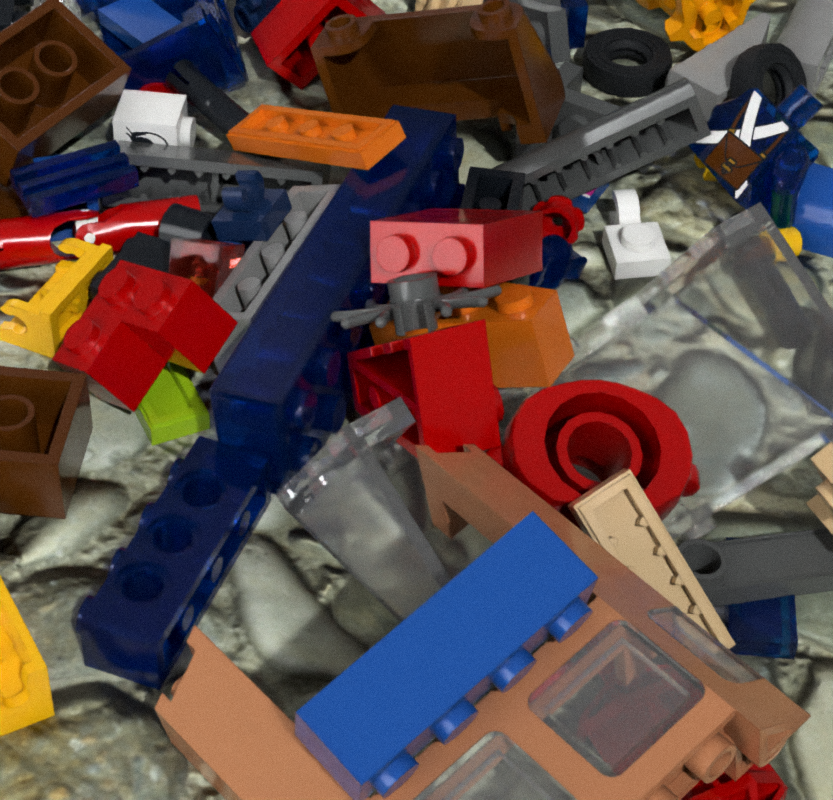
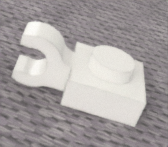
M634 188L613 190L612 197L615 202L616 211H609L610 225L604 226L602 245L614 280L668 275L671 256L658 222L641 223L639 198Z

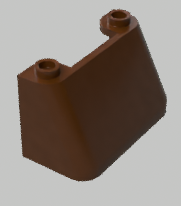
M488 0L480 5L365 17L342 14L330 19L325 24V29L318 35L310 48L333 113L398 120L405 135L411 124L498 118L502 131H512L514 125H516L520 144L547 143L565 100V89L559 70L522 6L509 0Z

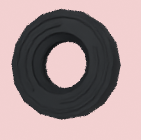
M612 28L601 31L588 40L583 52L582 66L584 67L585 79L593 87L610 95L643 97L665 86L666 77L672 68V54L669 46L660 37L647 31L633 28ZM630 59L638 61L642 65L626 66L617 64L612 60Z
M766 43L754 45L741 53L732 68L730 80L731 101L736 115L751 96L752 91H756L763 100L755 126L776 122L778 116L783 115L794 128L797 127L803 116L796 108L808 97L804 70L793 51L781 43ZM766 71L770 74L775 86L776 96L772 109L767 104L763 91V80Z

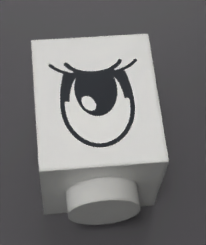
M123 90L112 119L114 144L121 140L194 147L196 119L195 117L188 116L187 95Z

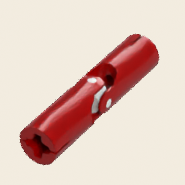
M189 195L125 203L107 209L101 214L97 210L78 209L0 219V270L59 263L61 260H78L77 256L60 251L50 241L53 230L68 221H74L72 231L76 239L98 246L101 243L111 245L114 252H120L125 241L130 237H134L137 232L159 238L160 223L168 207L173 203H178L201 211L198 196Z

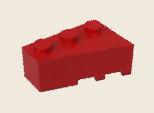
M485 319L347 352L355 411L417 459L415 445H428L436 453L464 452L463 444H475L482 451L501 446L498 422L504 418V406L500 392L493 384Z

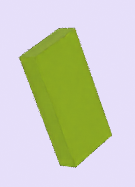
M167 362L135 410V414L152 446L210 429L209 412L183 366Z

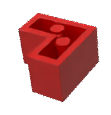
M281 0L250 34L267 67L303 90L319 73L310 48L318 35L325 29V24L330 19L342 14L365 17L384 15L386 13L370 0Z
M120 259L115 268L108 272L101 280L98 293L83 315L66 331L63 344L52 360L66 372L87 374L89 391L99 399L135 412L167 362L205 374L238 322L193 280Z

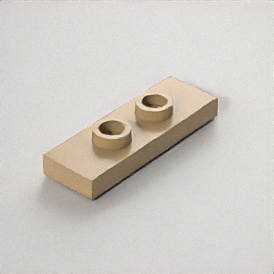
M623 468L567 505L581 530L675 605L676 624L680 631L713 659L736 645L631 469ZM667 653L660 658L666 670L685 669Z

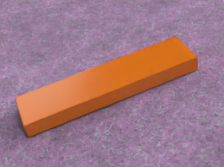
M261 104L226 134L234 151L367 171L407 138L398 120Z

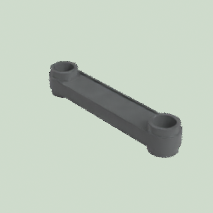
M827 528L710 542L704 539H690L683 541L677 546L713 607L833 591V535Z

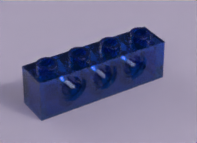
M199 436L186 457H179L174 462L168 476L166 488L156 502L150 501L145 506L139 520L138 531L127 548L120 547L115 552L108 569L107 579L96 595L86 597L79 609L76 619V632L81 635L85 666L157 690L161 689L186 647L188 637L194 625H199L271 502V467L269 456Z

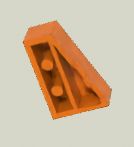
M503 282L496 284L501 287L502 293L497 297L488 299L486 307L453 309L450 317L446 318L441 315L437 319L438 328L436 330L485 319L493 384L497 388L551 387L575 356L557 290ZM439 286L440 292L444 295L452 293L459 288ZM469 288V292L483 288ZM394 320L389 321L383 328H378L375 322L369 325L375 345L428 332L427 328L416 329L406 332L405 336L396 335Z

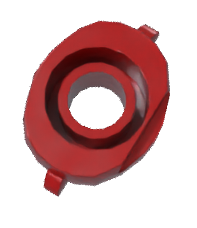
M579 380L541 389L525 399L517 408L506 427L501 440V446L491 448L485 452L580 530V526L567 505L623 468L631 469L661 521L677 506L681 497L693 496L700 489L699 470L692 463L693 454L688 431L677 413L654 396L620 383L605 380ZM572 464L585 467L594 473L601 482L587 479L577 472Z

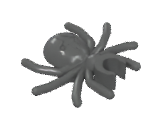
M437 273L409 274L387 281L390 301L388 304L379 305L376 304L375 300L369 299L365 303V309L334 311L331 314V320L333 322H341L342 328L346 330L375 322L378 328H383L389 321L394 320L395 331L398 336H405L408 331L424 328L431 332L438 328L437 319L441 315L448 318L452 315L453 309L484 308L488 305V299L499 296L502 293V289L500 286L494 285L469 292L468 287H459L458 290L444 295L439 289Z

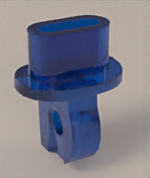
M547 235L542 239L543 271L531 274L529 286L556 290L563 283L564 279H578L587 264V258L581 257L573 250L572 245L559 235Z

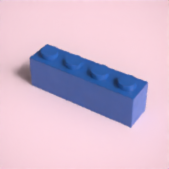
M532 511L295 712V735L353 800H365L375 790L383 798L388 797L400 788L418 769L420 764L413 757L435 737L443 745L455 739L478 715L479 711L473 706L477 700L494 685L501 693L510 690L535 665L537 660L531 653L551 635L558 643H562L583 625L593 612L587 603L598 577Z

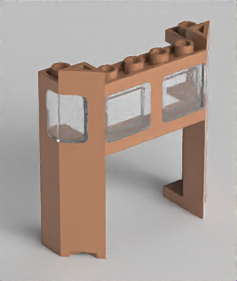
M463 444L464 452L436 453L428 445H415L432 523L450 539L470 524L494 544L529 513L534 511L596 574L598 580L587 603L593 612L577 631L562 643H558L553 636L532 654L537 660L532 669L507 692L501 693L495 687L474 706L479 711L478 715L455 739L446 745H443L436 739L415 758L420 764L418 769L394 793L383 798L377 792L371 798L367 797L365 800H681L700 780L708 784L725 772L736 782L753 764H756L758 767L766 766L778 755L787 739L811 717L809 713L475 444ZM194 625L187 640L193 657L184 675L177 679L171 688L172 700L170 701L162 692L154 708L171 743L225 800H353L295 735V723Z

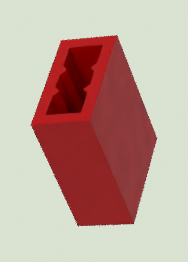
M431 208L371 220V283H387L390 279L404 275L435 272L437 273L439 286L486 288L543 271L542 211Z

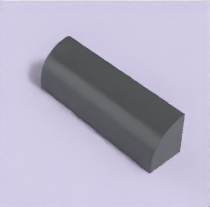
M683 78L492 169L526 173L522 210L532 211L539 201L546 202L549 197L554 195L573 199L711 135V132L689 81Z
M119 140L104 151L102 206L116 207L125 203L197 195L201 211L216 215L224 205L222 200L223 188L239 187L235 176L238 170H258L263 177L265 189H286L288 193L292 186L329 185L331 165L239 151Z

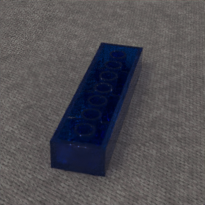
M392 105L384 118L398 120L407 138L368 171L354 168L350 170L210 387L209 393L226 484L295 499L307 476L316 474L321 463L323 448L332 433L337 434L342 428L346 407L353 396L347 352L375 345L369 329L371 323L346 330L342 328L341 322H333L331 320V314L334 311L365 309V303L369 299L375 300L376 304L379 305L387 304L389 301L387 283H371V220L431 208H460L465 185L459 183V168L463 159L464 142L462 138L457 137L456 114Z

